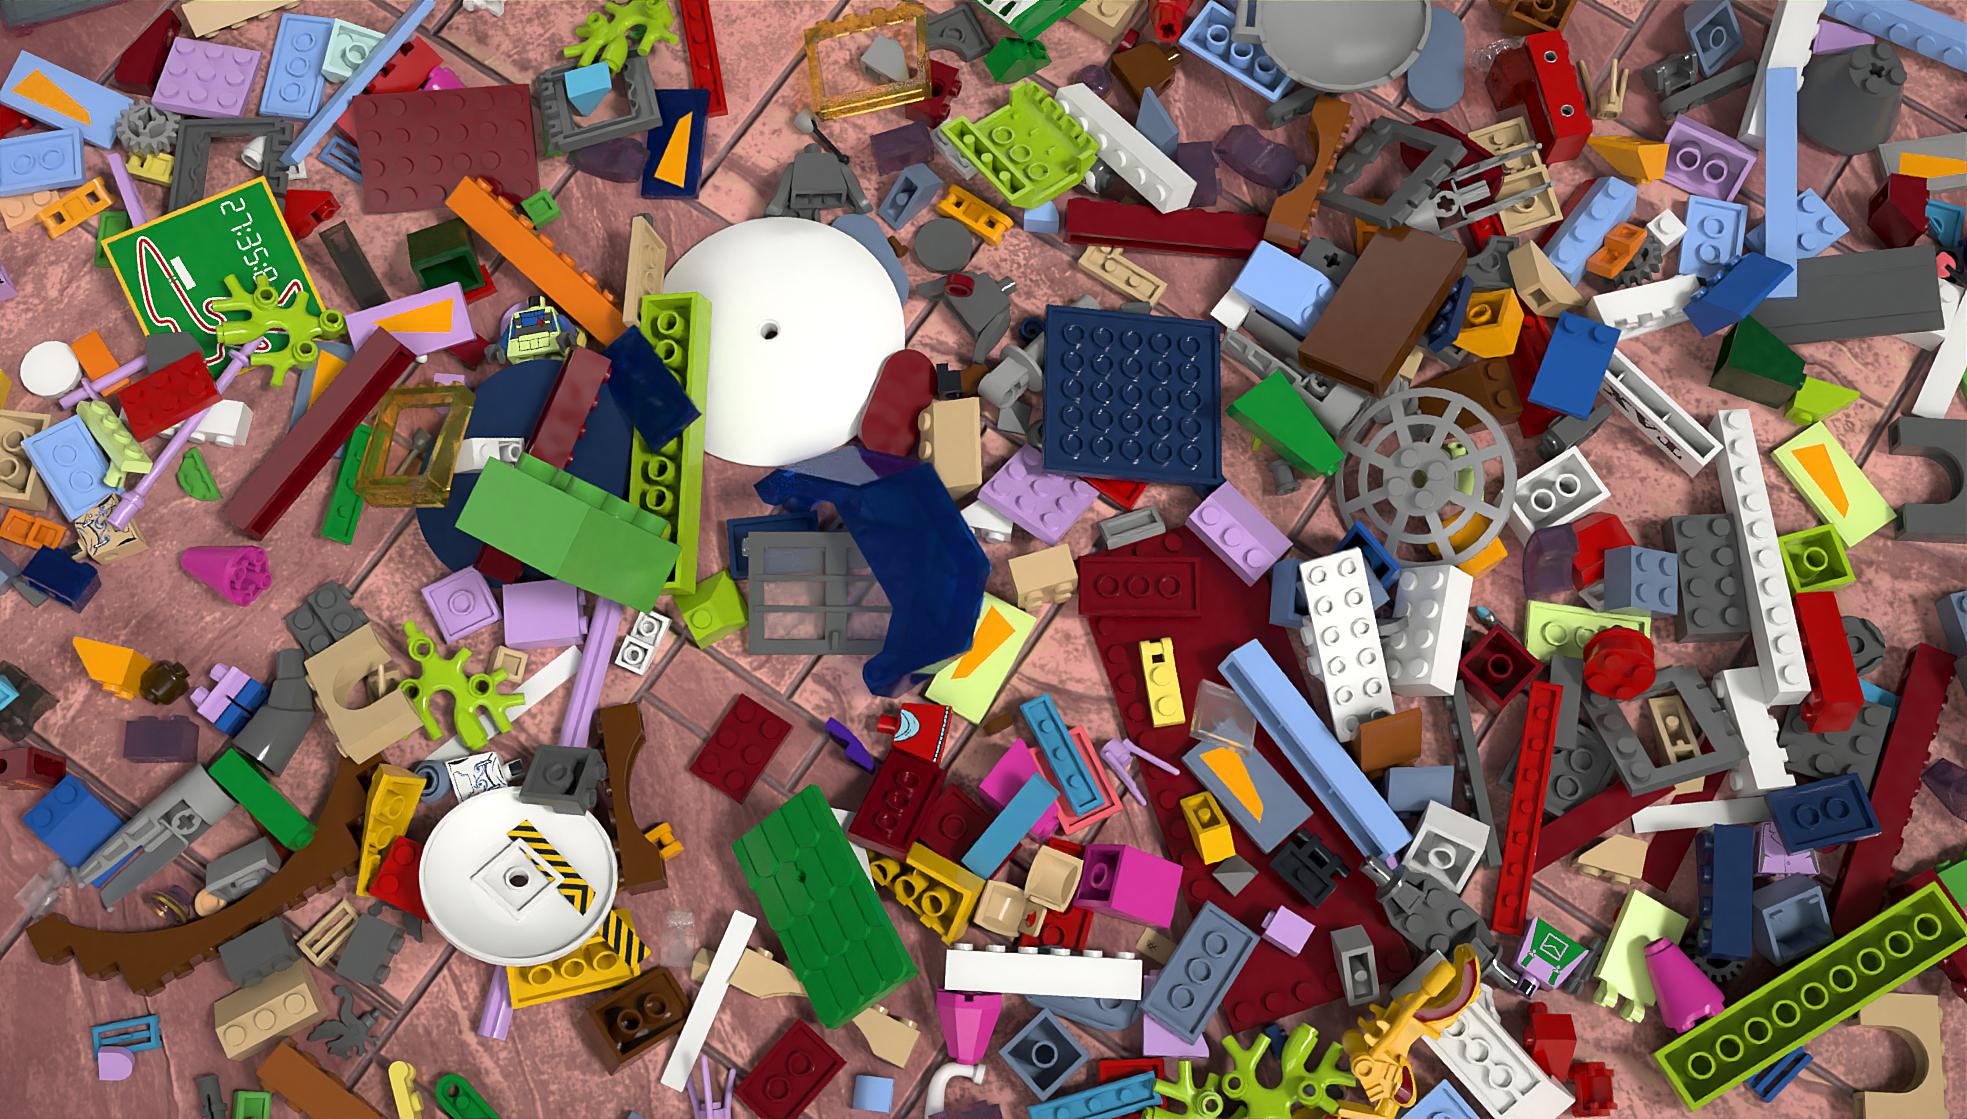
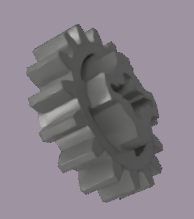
M1652 236L1647 237L1632 259L1614 278L1609 279L1598 275L1599 278L1603 277L1604 284L1606 285L1613 282L1615 289L1620 287L1621 284H1625L1626 289H1628L1632 283L1642 286L1641 280L1643 279L1653 280L1651 272L1659 273V264L1663 263L1659 243H1654Z

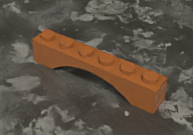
M1322 94L1318 95L1306 131L1314 153V168L1298 187L1276 198L1267 220L1263 239L1294 249L1298 248L1301 238L1307 240L1312 226V222L1308 220L1310 217H1316L1321 201L1317 200L1318 195L1324 197L1329 180L1325 179L1327 174H1333L1337 163V158H1334L1335 153L1341 154L1346 139L1342 137V134H1349L1354 117L1349 116L1352 104Z

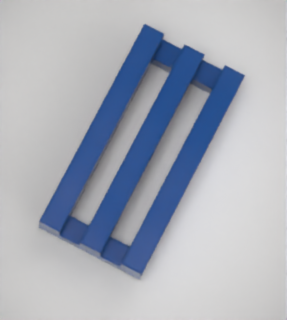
M1800 1046L1785 1055L1758 1083L1753 1079L1761 1071L1744 1081L1765 1103H1770L1813 1057L1809 1053L1806 1054L1803 1051L1804 1048ZM1798 1056L1800 1059L1765 1092L1763 1089Z

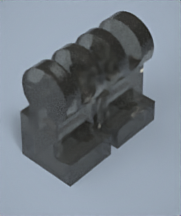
M3 660L0 663V675L7 677L19 693V696L0 711V731H6V736L10 740L19 742L30 734L34 724L48 709L53 710L60 700L42 685L38 684L36 680L19 666Z

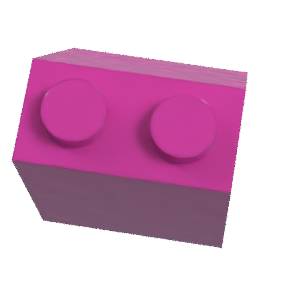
M1021 738L1014 742L979 785V798L999 814L1033 774L1038 772L1041 775L1025 742ZM1055 801L1026 834L1037 844L1043 838L1048 841L1059 827V808Z
M1087 843L1083 856L1084 862L1081 877L1075 890L1072 905L1146 927L1169 929L1174 915L1178 889L1181 884L1183 866L1126 844Z

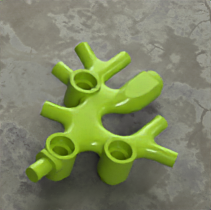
M633 0L626 6H620L612 1H608L605 5V10L615 16L614 20L608 23L606 17L598 12L589 14L586 18L585 26L578 25L576 28L577 36L587 37L588 40L564 47V54L566 58L583 55L577 65L579 69L590 66L598 50L601 47L607 46L599 63L607 62L610 76H614L620 72L628 54V43L625 37L626 31L635 25L642 24L647 27V31L637 49L641 56H647L652 45L658 40H663L671 45L677 44L679 40L678 35L667 30L674 23V16L666 0Z
M234 274L229 275L224 279V282L231 291L232 298L212 300L213 312L248 310L252 314L249 320L221 322V325H216L217 342L224 343V346L253 342L263 336L269 329L275 327L282 328L289 334V344L282 351L250 354L251 366L271 365L274 368L270 386L277 389L282 388L286 373L292 366L302 370L314 367L317 361L318 348L311 341L313 337L321 335L326 339L333 340L340 337L341 334H348L345 320L346 315H342L339 311L328 309L320 317L309 315L306 312L309 298L307 292L298 291L295 302L290 308L282 309L278 307L279 295L274 288L269 286V279L266 275L256 277L257 289L254 294L247 293ZM267 297L270 298V300H263L262 298ZM331 320L335 321L336 323L331 324L328 321ZM306 350L310 353L303 354L301 351Z
M413 620L402 625L409 637L406 640L409 645V653L412 658L421 662L423 672L422 676L418 679L402 681L398 688L400 687L408 696L409 690L412 687L417 688V695L413 698L409 696V698L414 702L424 722L422 726L425 727L433 742L444 736L429 709L431 696L439 690H448L454 695L456 700L454 708L455 727L466 748H471L472 752H476L489 744L487 739L489 735L476 715V708L478 706L484 705L488 708L503 735L514 729L505 711L509 707L526 705L525 693L500 695L496 692V686L509 678L504 667L490 675L478 673L468 679L464 676L463 667L473 654L470 650L462 646L452 659H443L438 654L437 644L432 639H429L424 631L420 632ZM428 645L429 652L426 655H421V647ZM486 681L488 684L487 690L480 692L479 684ZM411 733L403 737V739L406 740Z
M1301 1022L1299 1027H1294L1282 1050L1281 1068L1283 1078L1281 1083L1276 1088L1266 1089L1257 1082L1255 1068L1271 1039L1260 1033L1253 1046L1249 1050H1243L1231 1034L1224 1038L1221 1043L1234 1061V1070L1224 1075L1221 1083L1222 1089L1230 1099L1235 1101L1243 1100L1247 1104V1115L1240 1119H1293L1290 1108L1297 1100L1305 1107L1314 1108L1319 1106L1334 1115L1340 1103L1326 1095V1087L1330 1084L1356 1087L1357 1077L1353 1073L1339 1071L1335 1067L1344 1047L1333 1041L1317 1069L1312 1073L1307 1072L1304 1069V1063L1318 1041L1316 1036L1319 1032L1308 1024ZM1235 1079L1240 1080L1241 1085L1237 1090L1230 1089L1231 1081ZM1314 1087L1316 1092L1312 1097H1306L1304 1095L1305 1088Z
M1178 1060V1082L1172 1084L1156 1078L1152 1085V1091L1184 1102L1187 1105L1186 1112L1179 1115L1152 1106V1108L1145 1107L1141 1119H1220L1218 1115L1223 1109V1101L1216 1092L1222 1076L1209 1072L1205 1086L1197 1089L1193 1085L1191 1060ZM1211 1099L1212 1106L1206 1109L1205 1104ZM1241 1105L1228 1119L1246 1117L1247 1109Z

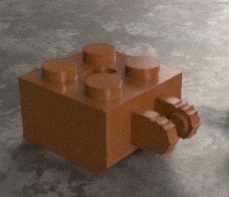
M1578 0L1488 1L1491 7L1506 14L1499 31L1524 41L1528 35L1559 29L1562 33Z

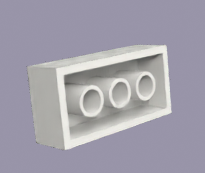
M1453 565L1401 569L1392 618L1408 615L1409 627L1398 634L1390 635L1391 639L1385 659V667L1391 691L1403 697L1452 696L1454 694L1473 582L1472 576Z

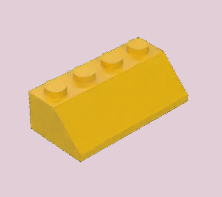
M628 907L613 910L636 935ZM598 932L582 946L556 960L532 966H504L512 1009L625 985L641 978L639 964L631 968Z

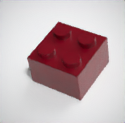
M1497 623L1459 662L1456 680H1463L1464 689L1495 717L1539 673L1544 665Z

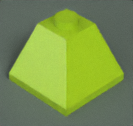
M727 569L696 584L695 595L673 596L701 650L749 625V609Z

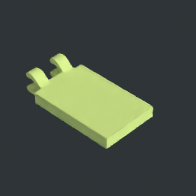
M1629 890L1593 977L1601 980L1592 1001L1602 1007L1607 1005L1613 1008L1619 993L1627 998L1620 1010L1619 1016L1629 1022L1634 1020L1640 1023L1645 1015L1644 1005L1653 1007L1656 1001L1644 958L1646 953L1643 948L1650 942L1664 936L1668 938L1669 942H1674L1678 946L1689 919L1638 890Z

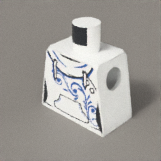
M488 752L445 762L459 804L486 791L512 787V781L527 776L521 759L504 764L502 757L497 752Z

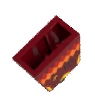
M32 746L0 751V787L12 791L54 789L65 778L67 757Z

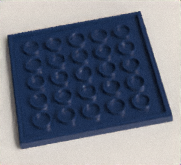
M1046 304L1044 309L1042 473L1218 489L1222 485L1220 322Z

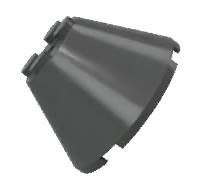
M1884 42L1823 50L1811 55L1807 65L1803 67L1801 76L1804 77V81L1797 92V125L1801 131L1820 147L1826 145L1838 150L1837 154L1842 155L1866 154L1874 151L1879 144H1884L1889 140L1900 120L1904 82L1907 80V73L1904 70L1903 63L1893 52L1891 45Z

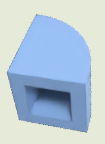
M1051 201L1035 210L1025 208L1024 231L1058 234L1059 215Z
M857 1075L852 1109L890 1114L894 1079Z

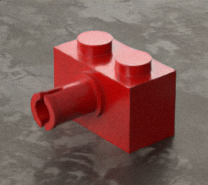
M1533 1002L1526 1009L1529 1016V1024L1523 1028V1047L1521 1048L1548 1077L1553 1074L1559 1082H1565L1577 1042L1571 1014H1548V1007L1545 1003Z

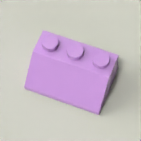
M1678 113L1662 142L1670 144L1663 180L1697 196L1732 203L1757 159L1758 149Z
M1228 481L1215 490L1185 522V525L1249 587L1293 545Z

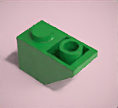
M1003 37L983 59L995 81L1002 83H1015L1045 68L1052 61L1046 53V47L1039 40L1025 41L1022 38Z

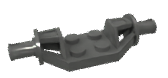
M1373 854L1365 857V860L1373 865L1374 869H1371L1363 861L1358 869L1379 885L1375 899L1382 904L1387 920L1394 928L1428 956L1438 949L1452 965L1454 964V950L1456 946L1470 943L1474 947L1479 960L1480 979L1488 975L1504 991H1509L1513 988L1504 979V976L1516 984L1519 975L1500 961L1503 947L1494 941L1481 915L1430 873L1410 870L1403 864L1391 871ZM1405 880H1408L1409 882L1415 884L1416 887H1414V886L1410 885L1409 883L1405 882ZM1391 897L1400 905L1399 907L1392 901Z

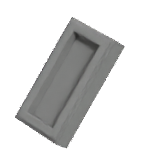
M1155 505L1098 522L1099 531L1108 550L1166 532L1165 524Z

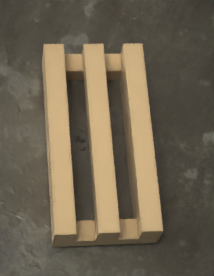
M344 899L307 933L297 945L317 967L321 968L350 940L361 915L347 899ZM347 911L349 913L335 927H333L314 947H312L311 949L309 948L308 945L311 944L326 928H328L343 912ZM354 919L356 920L326 950H324L319 956H317V954L331 940H333L349 923H351Z

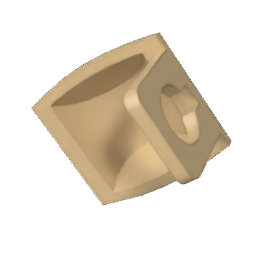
M1042 845L1031 865L1025 885L1024 897L1058 912H1064L1078 886L1084 861Z
M987 880L980 896L973 922L987 930L1002 935L1020 937L1022 932L1037 937L1043 924L1047 907L1025 898L1024 890L1001 881ZM1036 911V921L1033 926L1029 927V922L1026 921L1027 915H1032Z

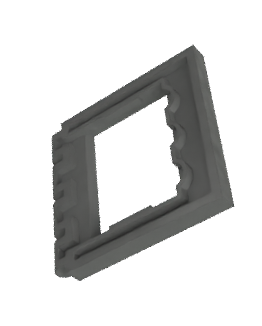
M640 44L628 47V54L621 68L631 115L617 119L615 117L575 130L564 73L578 69L577 65L580 60L546 69L545 74L536 77L549 150H561L562 153L663 125L647 56H641L637 52ZM602 54L596 55L591 65L599 63Z
M1380 116L1337 162L1333 174L1326 175L1325 179L1329 180L1324 197L1318 195L1317 200L1321 201L1320 205L1390 229L1392 226L1401 227L1414 212L1413 208L1417 209L1432 193L1431 188L1435 189L1451 172L1450 168H1454L1467 154V150L1458 139ZM1394 140L1404 142L1407 146L1426 152L1432 151L1383 206L1343 193L1347 185L1355 183L1362 176L1361 171L1363 167L1374 163L1380 156V149L1387 144H1391Z
M282 117L180 120L168 214L203 200L211 137L267 136L263 175L284 218L286 200L283 198L287 195L289 177L286 171H289L290 166L284 165L279 158L293 142L294 124L285 122Z
M1682 664L1656 672L1654 683L1648 690L1628 700L1629 703L1657 695L1660 691L1677 687L1715 749V752L1657 769L1654 767L1618 703L1625 701L1601 696L1593 690L1581 693L1580 708L1631 797L1738 767L1741 760L1749 756L1748 749L1739 735L1735 734L1736 730L1726 714L1720 711L1721 706L1711 690L1706 687V683L1696 667L1685 669Z

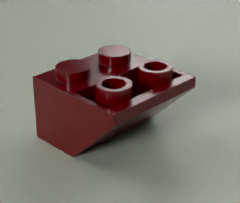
M1891 173L1869 198L1867 225L1889 249L1911 247L1922 234L1926 233L1929 218L1925 214L1926 206L1930 199V191L1927 190V178Z

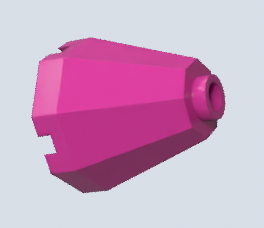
M945 987L938 988L936 1005L949 1055L956 1058L957 1064L975 1065L976 1059H983L1001 1011L1002 993L945 990Z

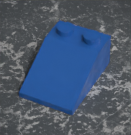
M1562 311L1528 401L1587 421L1622 330Z
M1359 520L1352 526L1331 554L1358 546L1387 593L1399 580L1401 567Z
M71 773L22 818L44 843L69 865L77 867V869L126 824L122 817L84 779ZM139 845L90 883L99 889L143 846Z

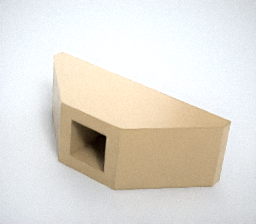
M1532 239L1508 252L1507 257L1517 293L1536 315L1560 318L1562 311L1574 313L1586 307L1587 302Z

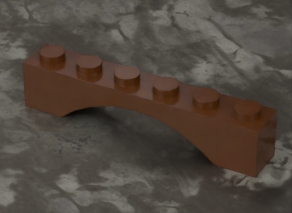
M637 702L600 709L601 720L596 721L599 738L604 739L605 749H602L600 753L609 771V778L605 779L607 796L613 799L614 807L609 808V817L612 827H617L618 837L613 838V845L616 856H621L622 867L617 869L620 886H625L631 896L669 888L665 859L659 848L650 842L638 828L630 803L632 770L638 754L646 742L642 711Z

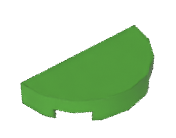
M195 446L185 454V460L181 464V469L178 470L180 485L191 497L199 501L213 502L223 499L200 450Z

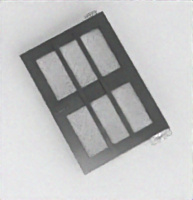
M749 531L748 538H743L742 554L743 556H748L749 655H924V563L934 562L933 532Z

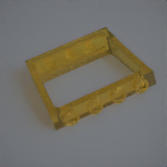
M904 1L897 5V9L888 11L883 7H877L870 10V15L859 17L858 14H847L843 16V21L832 23L830 20H820L815 23L816 27L803 30L814 113L821 122L932 98L928 16L924 2L914 5L911 1ZM916 19V77L826 97L818 51V43L820 41Z
M452 381L450 386L434 382L432 387L416 383L414 388L399 384L396 389H389L382 398L353 491L373 508H445L448 504L456 461L476 395L459 381ZM450 406L425 472L422 475L385 476L401 410L407 408Z

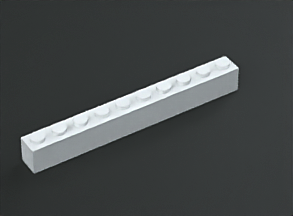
M1718 410L1708 426V431L1724 446L1714 458L1726 514L1733 513L1747 612L1767 705L1800 704L1810 693L1811 686L1749 410Z

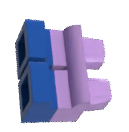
M217 663L209 676L216 680L218 685L212 692L200 686L190 696V699L198 707L197 711L209 719L224 733L235 738L252 716L234 704L232 700L234 699L244 708L255 714L269 697L271 691L236 667L232 666L230 668L224 664Z

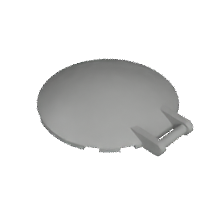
M1237 0L1235 27L1231 30V40L1235 43L1261 44L1270 60L1284 74L1305 86L1335 93L1361 92L1382 86L1394 80L1417 60L1426 45L1432 21L1430 0ZM1248 2H1257L1255 27L1246 26Z

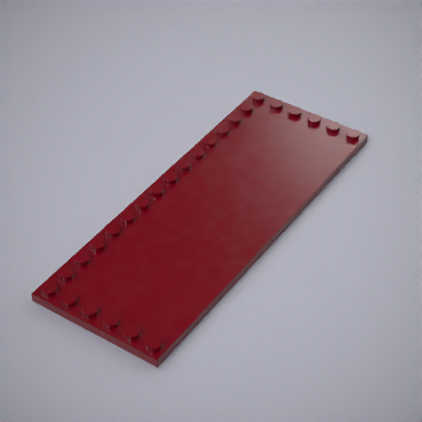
M1186 525L1118 548L1089 555L1200 556L1201 618H1086L1128 739L1135 746L1180 771L1178 775H1174L1134 753L1170 858L1173 863L1183 866L1180 886L1192 920L1195 919L1204 903L1208 900L1260 937L1266 930L1261 926L1270 910L1276 912L1281 905L1315 926L1296 957L1291 956L1263 937L1260 938L1221 1001L1233 1035L1346 997L1334 959L1330 933L1332 931L1362 924L1373 944L1379 985L1408 976L1415 969L1403 937L1388 922L1382 904L1375 899L1379 886H1376L1372 879L1358 869L1362 861L1368 865L1365 856L1218 670V666L1231 652L1256 638L1318 716L1285 626L1269 624L1272 592L1265 574L1249 587ZM1073 560L1078 575L1077 560ZM1170 637L1185 722L1153 728L1139 642L1149 640L1150 643L1160 642L1161 638ZM1162 654L1152 655L1153 663L1163 662ZM1227 719L1237 727L1314 812L1265 855L1215 799L1230 826L1235 853L1259 872L1235 897L1212 875L1227 858L1205 865L1195 846L1180 804L1181 799L1208 791L1181 761L1182 757ZM1303 827L1312 835L1316 833L1322 839L1321 843L1334 855L1338 853L1344 859L1343 863L1351 870L1344 880L1333 871L1329 877L1338 886L1316 910L1268 867L1269 863L1290 841L1298 849L1305 845L1296 837ZM1311 852L1307 856L1321 870L1326 866L1315 853Z

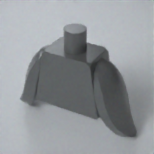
M810 143L805 146L804 153H797L794 162L786 164L779 172L772 199L765 212L771 215H780L787 208L789 200L790 208H845L846 203L851 210L858 214L872 212L874 208L867 199L852 169L844 163L838 162L837 156L834 153H822L819 144Z
M969 271L956 272L969 276L975 281L973 294L969 297H956L947 293L944 289L946 276L930 282L916 284L920 297L933 301L943 300L944 306L976 343L973 351V362L983 365L987 356L998 345L1010 327L1011 302L1008 296L1017 290L1014 281L1009 276H1006L995 283L986 272L981 274Z

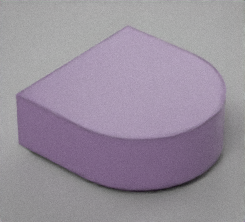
M101 1046L98 1051L99 1080H123L127 1078L135 1065L133 1053L124 1047Z

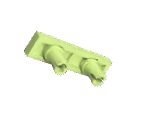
M93 400L92 402L79 401L76 408L77 414L88 427L101 452L104 448L112 459L103 481L111 487H116L117 484L118 488H122L128 472L149 474L153 462L122 424L121 420L115 415L110 406L99 400Z

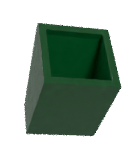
M461 217L407 234L410 265L424 292L454 282L461 283L463 293L486 286L471 232Z
M1748 314L1744 319L1732 324L1724 334L1708 387L1778 410L1786 401H1791L1796 390L1801 391L1807 377V374L1803 373L1806 361Z

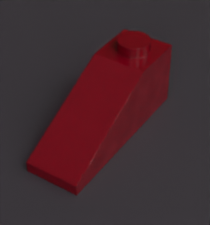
M166 9L122 54L120 63L116 65L114 70V79L125 93L153 97L174 40L179 36L182 23L173 10Z

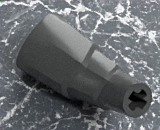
M296 648L284 649L276 653V680L273 682L267 703L261 705L240 733L230 742L248 758L277 777H280L315 719V711L312 709V688L306 680L308 671L304 664L306 661L304 651Z

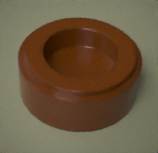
M1007 712L988 722L982 728L987 737H992L1012 726L1015 721L1010 712Z

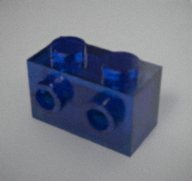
M44 544L21 572L26 586L79 614L102 586L98 570L87 562H81L80 564L72 560L71 556L58 547H55L53 550Z

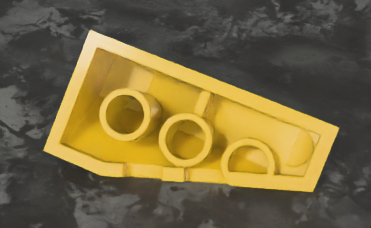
M379 763L376 772L373 774L372 783L367 794L356 894L361 897H375L369 894L368 891L398 836H405L427 779L399 765Z

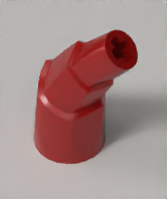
M1148 0L1149 17L1159 40L1169 43L1178 39L1181 34L1182 22L1194 0Z

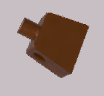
M1150 41L1114 55L1111 59L1110 71L1140 110L1144 89L1150 86L1157 98L1174 84L1176 74L1174 66L1182 62L1183 58L1176 46L1162 52L1154 41Z

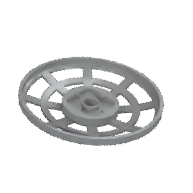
M1425 387L1404 390L1380 400L1363 413L1352 426L1341 448L1345 456L1350 452L1362 459L1358 474L1360 496L1348 502H1345L1343 493V471L1346 457L1337 463L1341 468L1336 471L1335 475L1336 496L1347 528L1350 530L1354 525L1350 514L1365 508L1373 523L1384 533L1388 534L1384 549L1401 569L1439 565H1453L1456 567L1473 559L1485 550L1500 534L1509 518L1515 501L1517 468L1513 449L1505 431L1494 416L1479 403L1465 395L1446 389ZM1428 396L1443 398L1451 402L1442 418L1424 414L1406 417L1402 400ZM1390 405L1394 422L1379 431L1367 447L1354 441L1356 434L1367 420L1381 409ZM1462 407L1470 410L1486 425L1497 444L1478 450L1470 436L1458 425L1454 424ZM1429 424L1437 427L1429 443H1413L1408 426ZM1395 431L1397 432L1401 448L1396 450L1390 458L1375 452L1386 437ZM1448 432L1460 440L1468 454L1452 459L1441 448ZM1501 456L1504 465V488L1500 506L1497 508L1481 501L1485 485L1483 462ZM1371 463L1384 469L1383 487L1368 492L1367 474L1369 464ZM1473 466L1474 486L1470 496L1457 490L1458 471ZM1420 470L1424 471L1428 478L1426 485L1422 488L1416 487L1413 482L1414 475ZM1388 498L1390 503L1398 509L1392 526L1380 517L1373 506L1374 503ZM1451 501L1465 507L1464 512L1456 521L1446 528L1443 527L1438 512L1447 507ZM1475 512L1493 519L1489 528L1474 544L1466 550L1455 554L1448 537L1461 530L1471 520ZM1411 515L1425 516L1432 533L1416 535L1403 531ZM1399 541L1414 544L1436 542L1443 560L1412 562L1401 560L1394 556Z

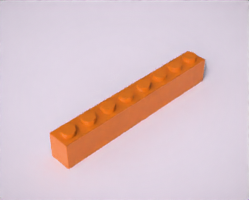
M465 176L446 200L445 204L612 353L625 356L637 341V338L622 322L624 309L618 304L620 299L608 289L603 291L596 285L598 280L586 270L581 272L575 266L577 261L564 251L560 253L555 249L556 243L544 233L538 234L533 229L535 224L523 214L518 216L512 210L514 205L501 195L499 197L491 192L493 187L481 177L474 179Z

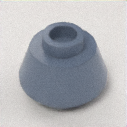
M426 760L415 769V774L427 779L419 799L422 802H436L448 795L452 790L453 784L448 770L441 762Z

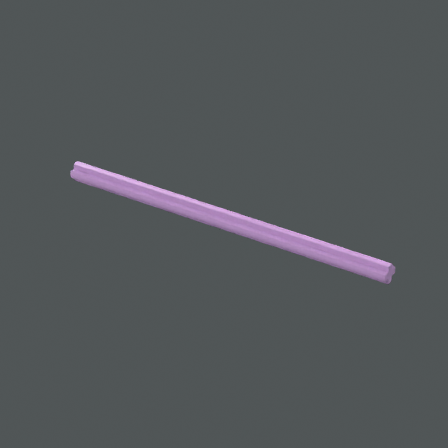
M600 595L596 603L557 746L585 748L624 609L623 604ZM520 877L518 887H523L528 883L525 877ZM496 964L477 1034L505 1041L514 1009H512L505 968L503 965Z

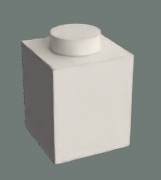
M1666 209L1644 228L1647 230V237L1652 236L1654 243H1659L1662 256L1678 245L1688 230L1669 209Z

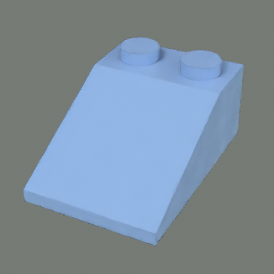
M1264 240L1259 242L1230 287L1249 304L1255 306L1268 320L1298 340L1306 338L1339 289L1318 270Z

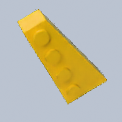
M915 842L906 862L865 847L872 877L882 886H888L897 895L896 899L904 906L909 905L921 916L919 920L928 928L932 926L943 936L941 938L942 941L950 947L965 934L987 881Z

